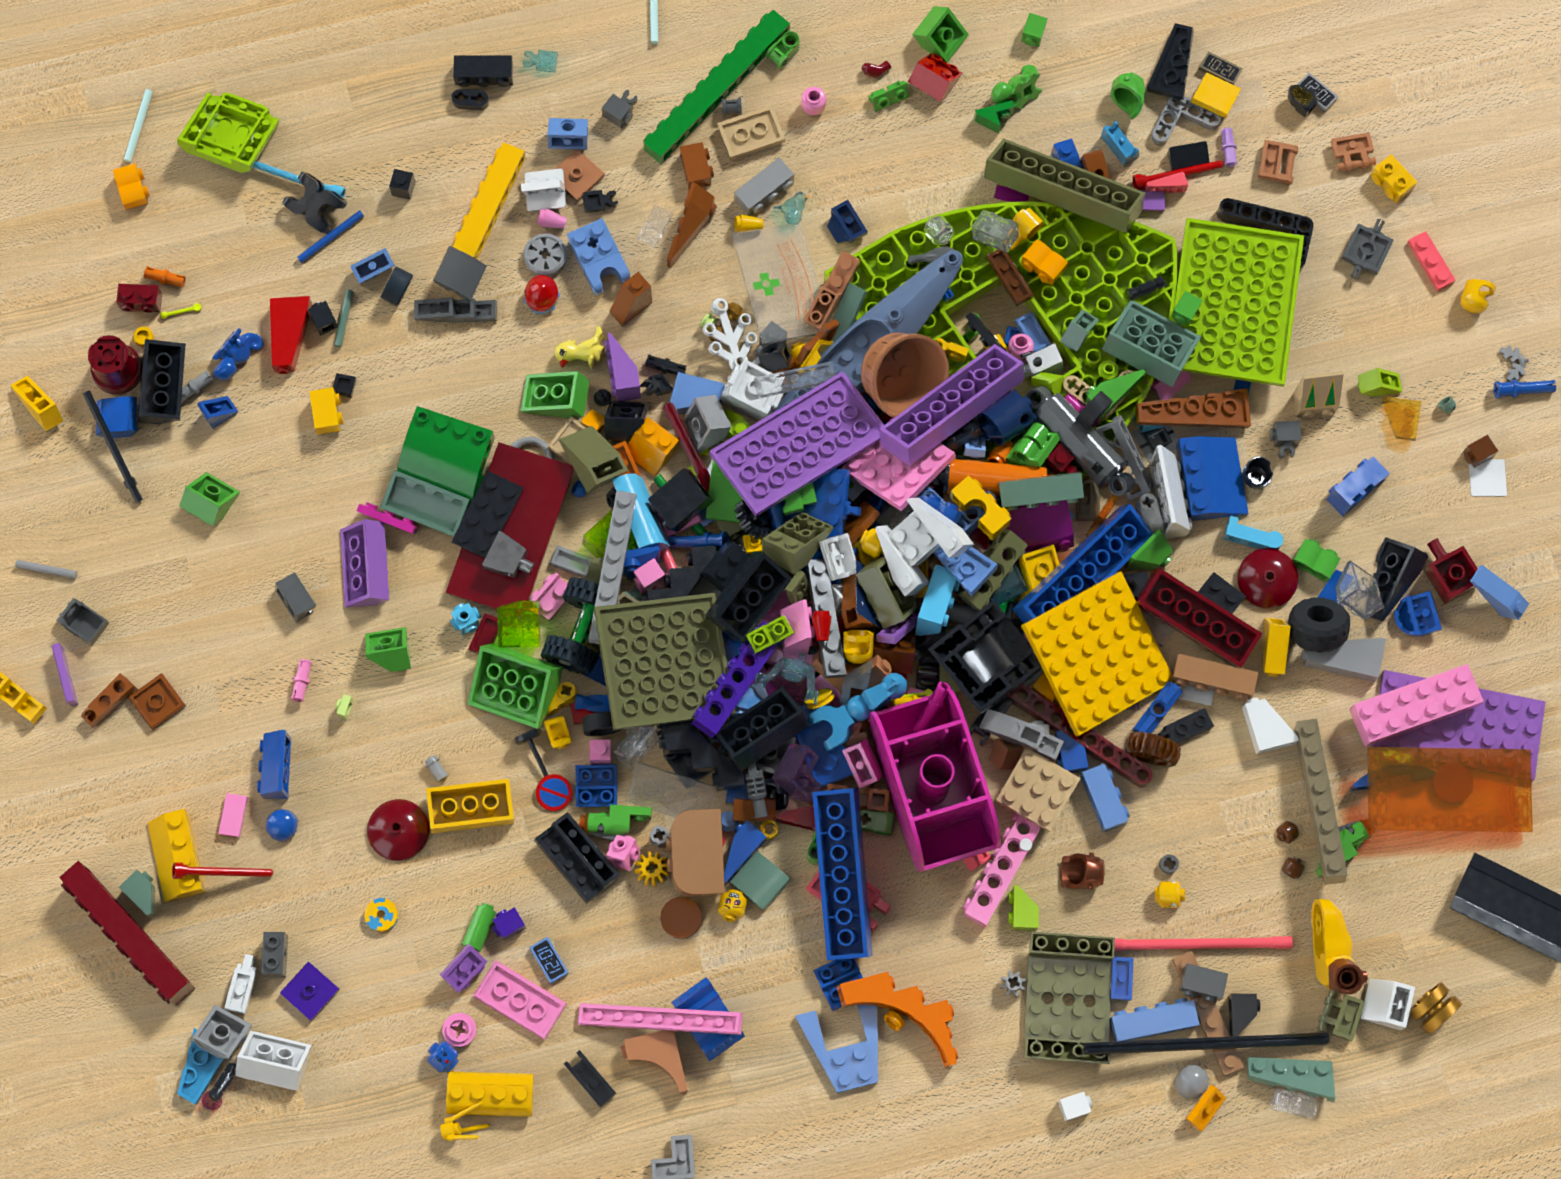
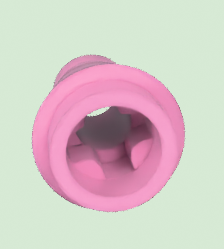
M546 208V210H540L537 224H540L541 227L564 229L567 218Z

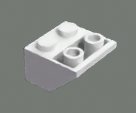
M1370 978L1360 1019L1400 1031L1405 1029L1415 987L1396 981Z

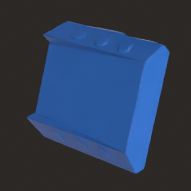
M137 397L105 398L97 401L96 404L113 438L130 437L139 430V425L136 421V412L138 411ZM96 423V435L103 437Z

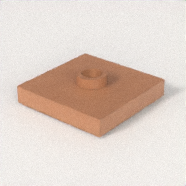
M575 149L555 168L564 171L565 191L577 202L582 198L583 192L590 191L605 176V173L578 149Z

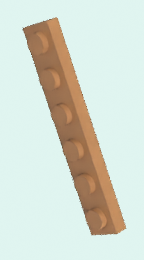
M1192 951L1172 959L1180 979L1182 978L1184 966L1187 963L1199 966ZM1196 995V998L1189 997L1190 1001L1194 1000L1198 1020L1206 1038L1230 1037L1216 1003L1205 1001L1204 997ZM1236 1048L1212 1049L1223 1076L1244 1068Z

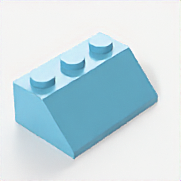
M935 565L918 615L915 635L938 634L941 632L942 626H947L950 616L947 615L948 608H953L955 597L952 596L954 591L958 592L960 583L946 567Z

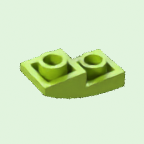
M783 615L748 633L746 636L755 653H758L795 633L786 616Z

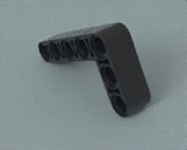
M1225 198L1220 202L1217 209V217L1223 222L1303 235L1304 241L1299 272L1301 273L1306 263L1314 227L1311 218L1231 198ZM1223 208H1229L1231 212H1225ZM1242 212H1246V213H1248L1250 216H1249V217H1245V216L1242 215ZM1261 217H1267L1269 221H1263ZM1280 221L1286 222L1288 226H1283ZM1299 226H1304L1307 228V230L1303 231L1299 228Z

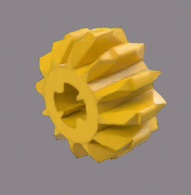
M648 851V858L641 854L640 859L643 862H635V865L640 868L635 869L634 872L635 874H641L638 877L639 882L645 879L644 885L648 886L649 882L652 881L653 887H656V880L663 884L664 879L661 876H669V873L664 871L667 869V864H663L666 861V857L664 856L659 859V852H656L655 856L652 857L651 851ZM649 865H654V868L658 867L655 869V873H650V870L646 871L650 868Z

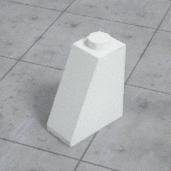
M1252 698L1246 701L1242 710L1256 755L1292 746L1299 741L1298 736L1265 699Z

